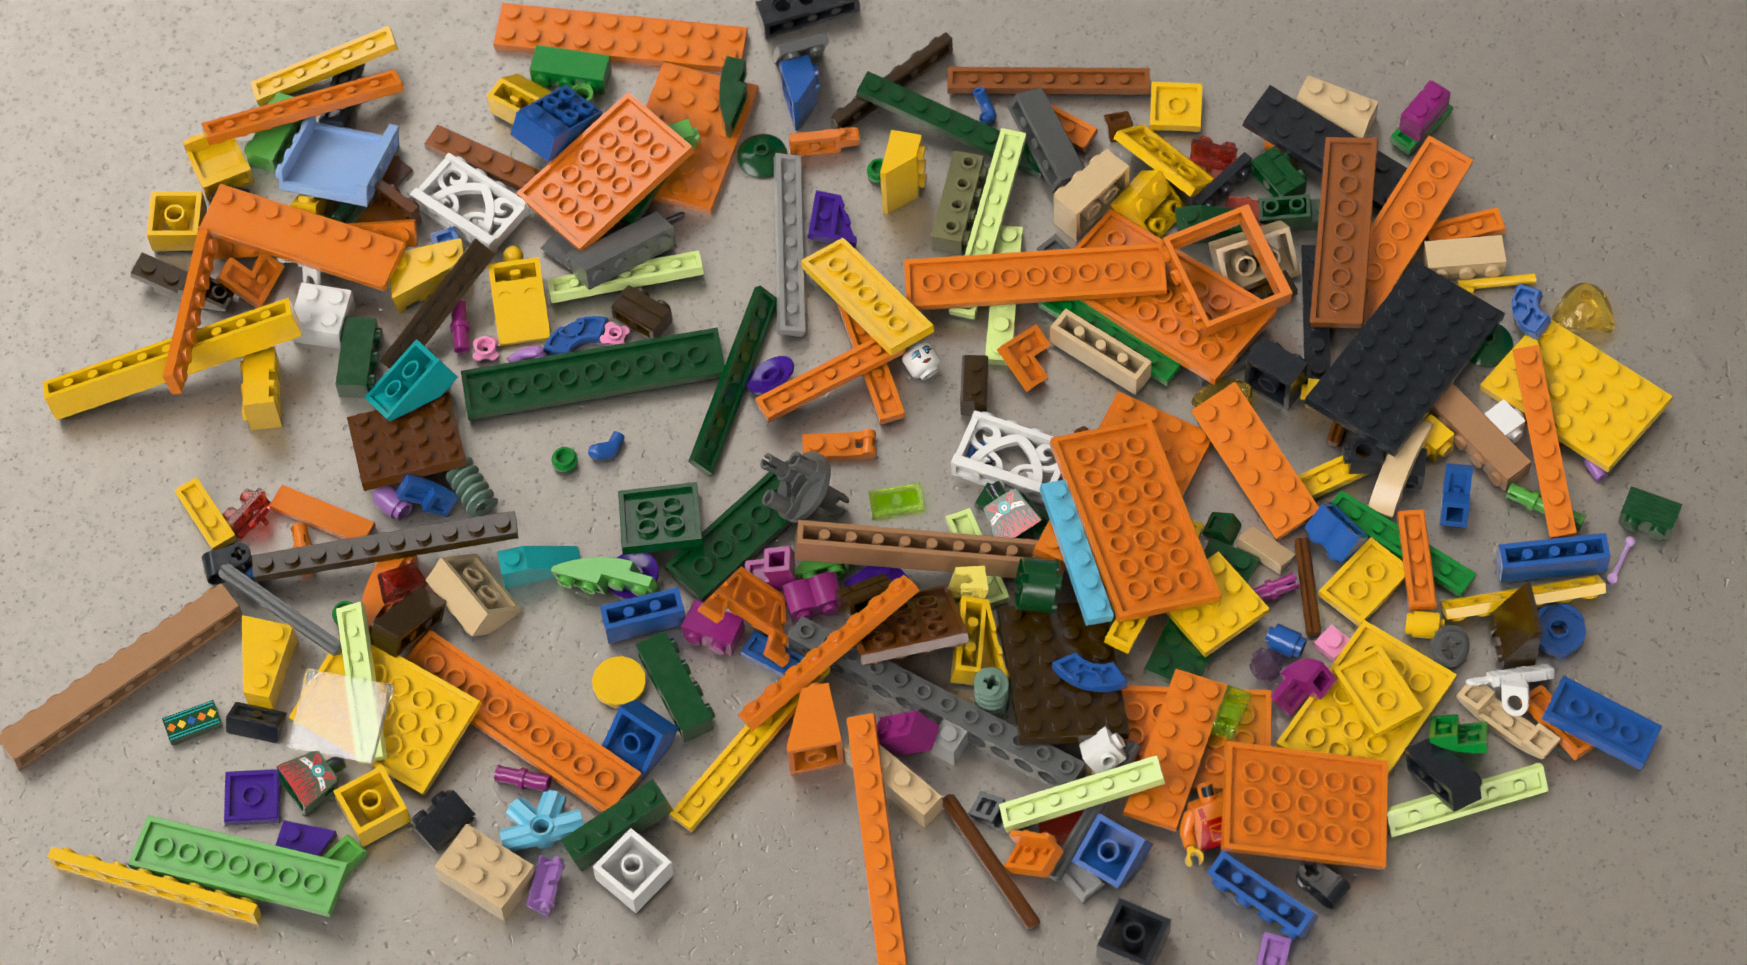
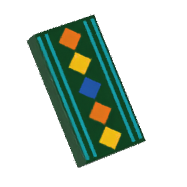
M214 700L162 718L171 745L223 727Z

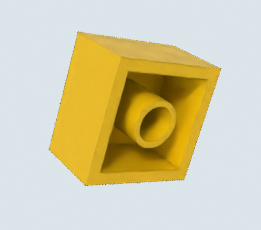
M151 191L146 235L152 251L194 250L198 233L197 228L201 225L207 212V205L202 191Z
M383 765L333 791L339 807L362 847L411 822L408 809Z

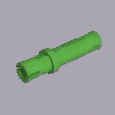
M1512 482L1506 498L1526 506L1527 510L1531 512L1535 510L1545 515L1541 492L1536 490L1535 492L1530 491ZM1572 510L1576 529L1580 531L1586 515Z

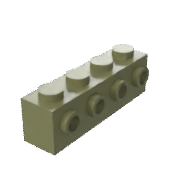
M960 151L953 152L931 234L932 250L962 255L964 245H968L971 231L968 230L969 225H974L977 212L974 209L975 202L980 203L982 188H979L981 181H986L988 167L984 166V156Z

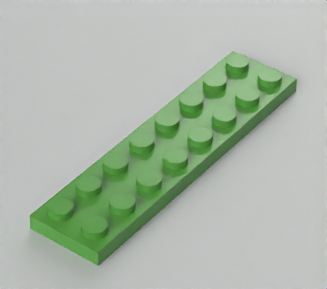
M149 815L128 862V866L134 870L139 868L146 869L155 875L171 876L180 881L196 883L204 887L331 917L350 870V866L346 862Z

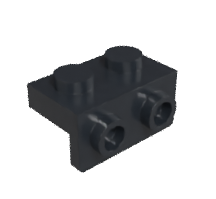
M454 790L439 791L431 799L433 804L426 811L421 809L411 818L413 823L408 828L411 832H416L433 852H437L475 815L473 810Z

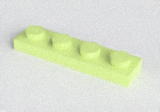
M970 508L945 516V522L950 533L982 535ZM986 576L988 592L985 599L989 600L990 607L1009 602L1010 596L1002 578Z

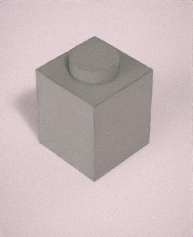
M943 719L939 725L931 754L955 766L968 746V731Z

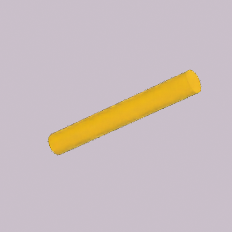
M1532 273L1457 280V284L1473 289L1536 284V275Z

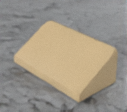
M1254 526L1247 529L1237 539L1238 548L1259 557L1262 564L1279 575L1283 573L1296 557L1295 553Z

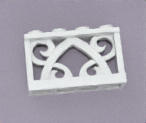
M450 153L445 156V159L421 186L415 188L409 194L418 203L420 213L445 229L455 226L459 238L469 244L476 238L495 254L498 252V247L521 221L530 214L527 203L517 193L514 194L509 191L502 182L493 181L481 169H474L469 166L462 157H455ZM453 172L461 177L459 180H453L451 176V186L447 187L444 184V178L448 173ZM438 184H439V186H440V188H441L442 190H440V191L434 193L433 195L429 196V194H430V193L438 186ZM482 194L485 202V213L471 212L460 216L458 214L460 209L459 201L456 196ZM449 198L454 203L452 208L444 206L447 203L450 204ZM503 205L514 210L508 218L501 219L495 217V215L502 216L507 213V210L500 209ZM478 219V225L471 223V220ZM493 224L501 225L493 235H490Z
M973 412L958 450L951 460V475L984 486L987 482L993 484L1000 481L1007 492L1013 488L1020 489L1031 502L1043 506L1045 504L1039 490L1043 479L1042 472H1054L1050 482L1062 479L1057 463L1051 466L1041 465V463H1047L1052 459V456H1044V452L1053 454L1049 444L1053 436L1044 434L1043 431L1037 428L1029 429L1020 426L1013 420L1005 421L989 412ZM979 430L993 434L991 437H986L983 434L985 446L976 440L975 435ZM970 444H972L978 451L971 458L965 457ZM1019 445L1026 453L1031 464L1016 466L1010 472L1003 470L1002 461L995 452L1010 446ZM987 457H990L995 461L996 465L994 467L986 464L988 462H991V460ZM1023 471H1033V473L1026 472L1028 478L1019 475Z

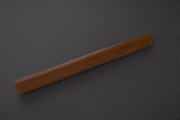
M953 794L946 795L943 798V808L1025 928L1028 930L1036 928L1040 924V919L956 796Z

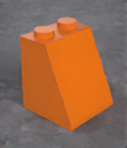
M816 682L801 688L787 743L790 775L844 764L842 740L829 683L822 684Z

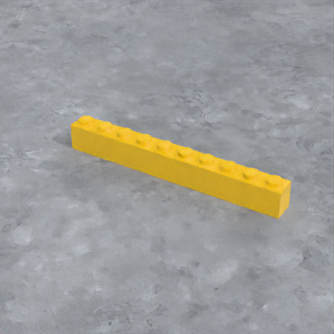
M289 297L198 328L196 333L197 341L193 345L192 362L189 363L187 374L192 375L210 367L218 366L222 363L242 358L248 354L301 337L300 320ZM172 338L43 381L44 399L55 419L59 420L70 417L73 414L96 408L102 404L166 383L163 373Z

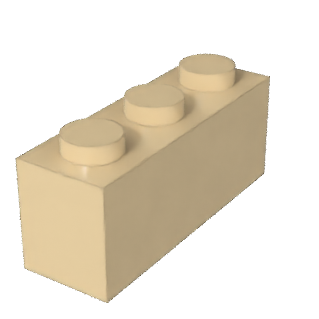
M1502 235L1424 241L1422 254L1424 266L1446 279L1466 280L1473 277H1497L1504 275L1506 256Z

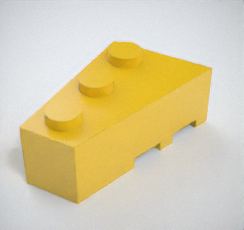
M962 596L958 610L968 632L969 642L953 648L950 683L974 686L976 674L983 668L988 667L998 668L1009 678L1002 658L1003 652L998 643L996 626L989 600Z

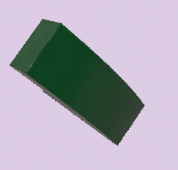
M726 56L720 78L719 99L726 137L731 138L748 99L747 84L744 83L747 76L745 60Z

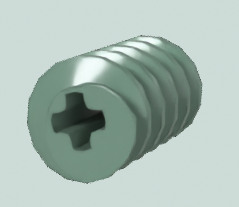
M466 457L467 465L448 470L446 480L451 484L452 490L456 492L458 499L461 500V504L466 508L469 516L480 517L489 513L497 505L498 499L493 498L494 492L492 489H488L489 484L487 481H483L484 476L478 473L479 468L473 465L474 460L471 457Z
M983 668L976 674L974 679L975 706L1001 718L1009 707L1008 678L998 668Z

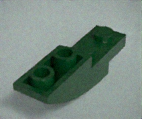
M1310 194L1258 199L1259 222L1261 224L1267 225L1281 220L1293 230L1318 231L1320 199H1310Z

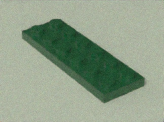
M768 472L702 532L703 546L684 548L665 565V570L700 602L704 603L741 566H745V561L755 557L792 523L783 519L778 514V511L762 503L766 491L774 490L777 493L781 481L777 478V475Z
M1210 538L1204 550L1206 558H1210L1219 551L1245 582L1249 584L1260 562V558ZM1169 618L1144 667V674L1168 684L1171 683L1175 669L1202 677L1214 652L1205 658Z

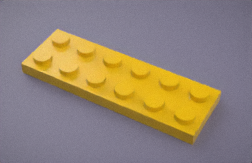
M844 238L801 260L802 269L891 356L934 332L933 324Z

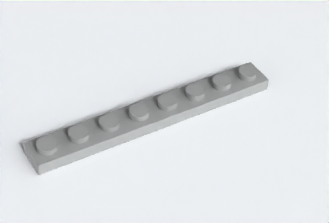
M776 153L774 156L778 335L803 337L805 334L804 270L801 267V260H803L801 156Z

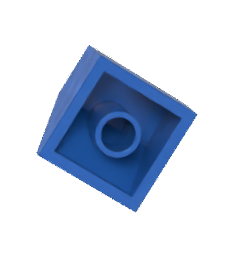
M809 55L779 62L782 92L795 131L802 128L818 103L817 93L821 92L818 81L819 71L816 63L811 64Z
M635 699L619 707L602 746L640 771L643 780L667 753L679 727Z
M1098 813L1071 862L1120 889L1141 867L1153 843Z

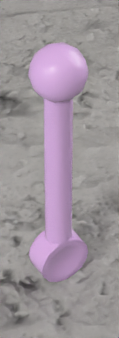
M1631 536L1625 539L1626 545L1613 572L1607 576V582L1610 585L1617 583V574L1630 547L1635 545V539Z

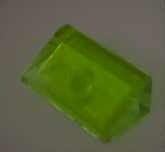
M920 482L867 490L872 517L925 509Z

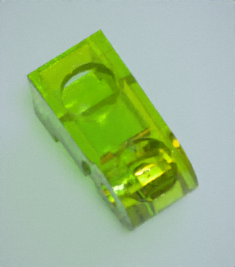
M1231 685L1227 686L1212 726V735L1233 741L1244 714L1250 706V692Z

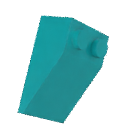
M416 339L364 398L388 421H392L441 397L452 386L458 376Z

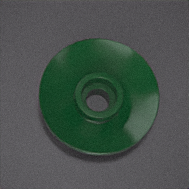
M753 135L744 140L738 148V165L744 173L751 177L774 176V156L776 153L787 154L786 146L779 138L773 135Z
M1499 324L1489 336V339L1492 341H1485L1470 362L1484 368L1496 367L1513 349V339L1509 331Z

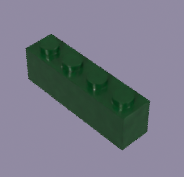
M663 631L635 644L637 656L674 725L679 727L678 732L684 743L713 730L712 719L715 718L714 711L709 703L704 704L701 696H703L702 689L697 681L692 682L689 677L692 674L690 667L685 659L680 660L677 654L680 650L674 638L669 639L666 632Z
M651 779L562 838L561 842L582 872L599 861L630 828L639 834L674 810L654 779Z

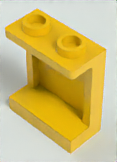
M204 133L193 135L183 141L186 154L207 201L210 200L211 194L217 191L220 184L242 188L255 183L248 162H246L236 138L224 141L223 143L209 145Z

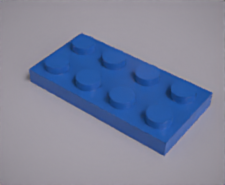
M1564 675L1541 718L1639 770L1644 766L1662 728L1656 722Z

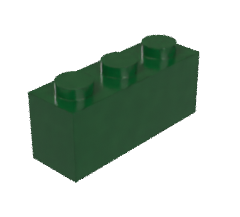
M345 316L335 382L339 397L364 398L376 385L374 366L379 365L380 359L377 346L378 343H382L383 330L378 327L376 318Z

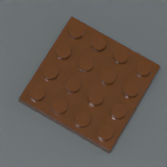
M449 392L392 421H388L378 410L347 417L364 491L402 482L406 474L423 477L467 465Z
M944 584L920 589L919 592L860 640L855 646L862 665H875L883 660L903 659L908 655L916 653H931L935 649L944 647L954 648L963 643H968V632L951 590L948 589L949 585Z

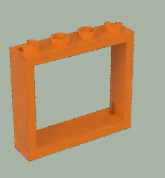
M1249 204L1166 236L1162 240L1161 249H1159L1161 258L1164 263H1169L1172 269L1170 271L1171 278L1175 285L1180 286L1183 292L1181 293L1182 301L1186 308H1191L1193 323L1197 330L1201 329L1204 337L1286 305L1291 301L1292 291ZM1240 225L1275 295L1209 321L1175 250Z

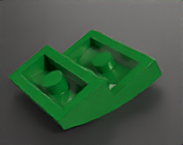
M1459 714L1431 717L1430 743L1457 752H1488L1489 730L1487 722L1460 724Z

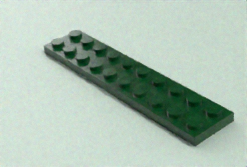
M718 327L462 370L461 377L469 421L716 379L721 377L725 365Z

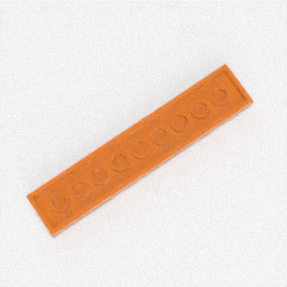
M502 3L493 45L495 50L534 53L536 45L608 55L610 56V61L653 66H662L663 62L695 70L722 72L726 56L743 60L748 28Z
M1162 243L905 259L906 299L917 310L1163 295L1167 294L1165 263L1159 251Z
M432 630L426 633L405 658L481 701L482 705L470 724L543 774L551 775L552 780L600 813L629 795L643 778L640 771Z

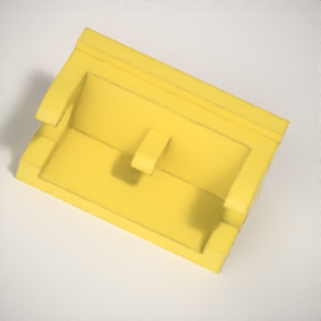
M985 566L955 567L948 587L954 600L961 599L962 596L986 598L988 584Z

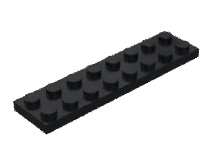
M1271 85L1268 86L1242 124L1249 131L1322 175L1326 137L1357 138ZM1377 150L1373 206L1381 210L1406 172L1407 167Z

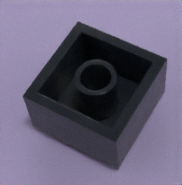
M1263 337L1246 359L1244 386L1288 411L1300 396L1302 384H1306L1308 363L1300 355L1292 354L1285 350L1278 342L1270 341Z
M1119 898L1097 944L1096 958L1112 965H1155L1170 934L1171 919Z

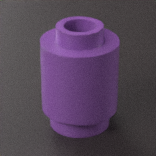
M391 484L376 488L373 493L374 505L390 518L397 519L398 521L405 519L412 510V504L408 501L397 499L396 487Z

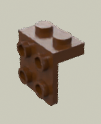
M380 179L374 185L377 200L353 222L416 219V227H418L422 220L419 212L420 207L413 198H406L394 184H387Z

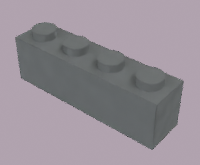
M1042 87L1016 94L1007 108L1019 131L1026 133L1025 142L1051 192H1056L1061 186L1065 187L1077 171L1085 169L1084 164L1077 156L1072 141L1067 137L1061 120L1056 116L1050 99L1045 95Z
M656 211L596 241L584 250H578L570 254L573 274L590 290L675 247L674 228Z

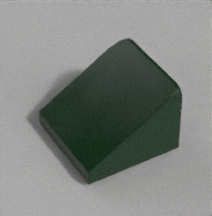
M1212 512L1202 534L1228 545H1233L1242 524L1234 513Z

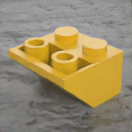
M520 74L501 77L486 97L490 113L513 124L518 110L550 94L552 91Z
M1142 170L1110 204L1115 212L1158 238H1161L1176 222L1175 208L1185 207L1160 170Z

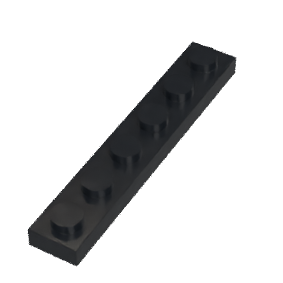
M1301 245L1304 360L1308 363L1307 385L1308 378L1321 379L1331 367L1330 327L1310 326L1316 245Z

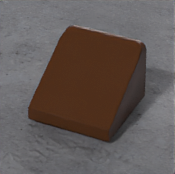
M1128 111L1103 115L1110 142H1117L1114 139L1117 131L1133 127V121Z

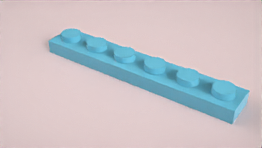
M1066 480L1042 483L1039 490L1085 624L1092 625L1112 621L1114 614Z

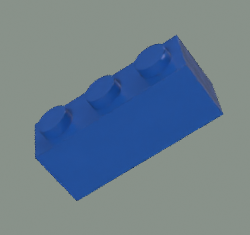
M679 587L600 606L608 644L681 626L686 617Z

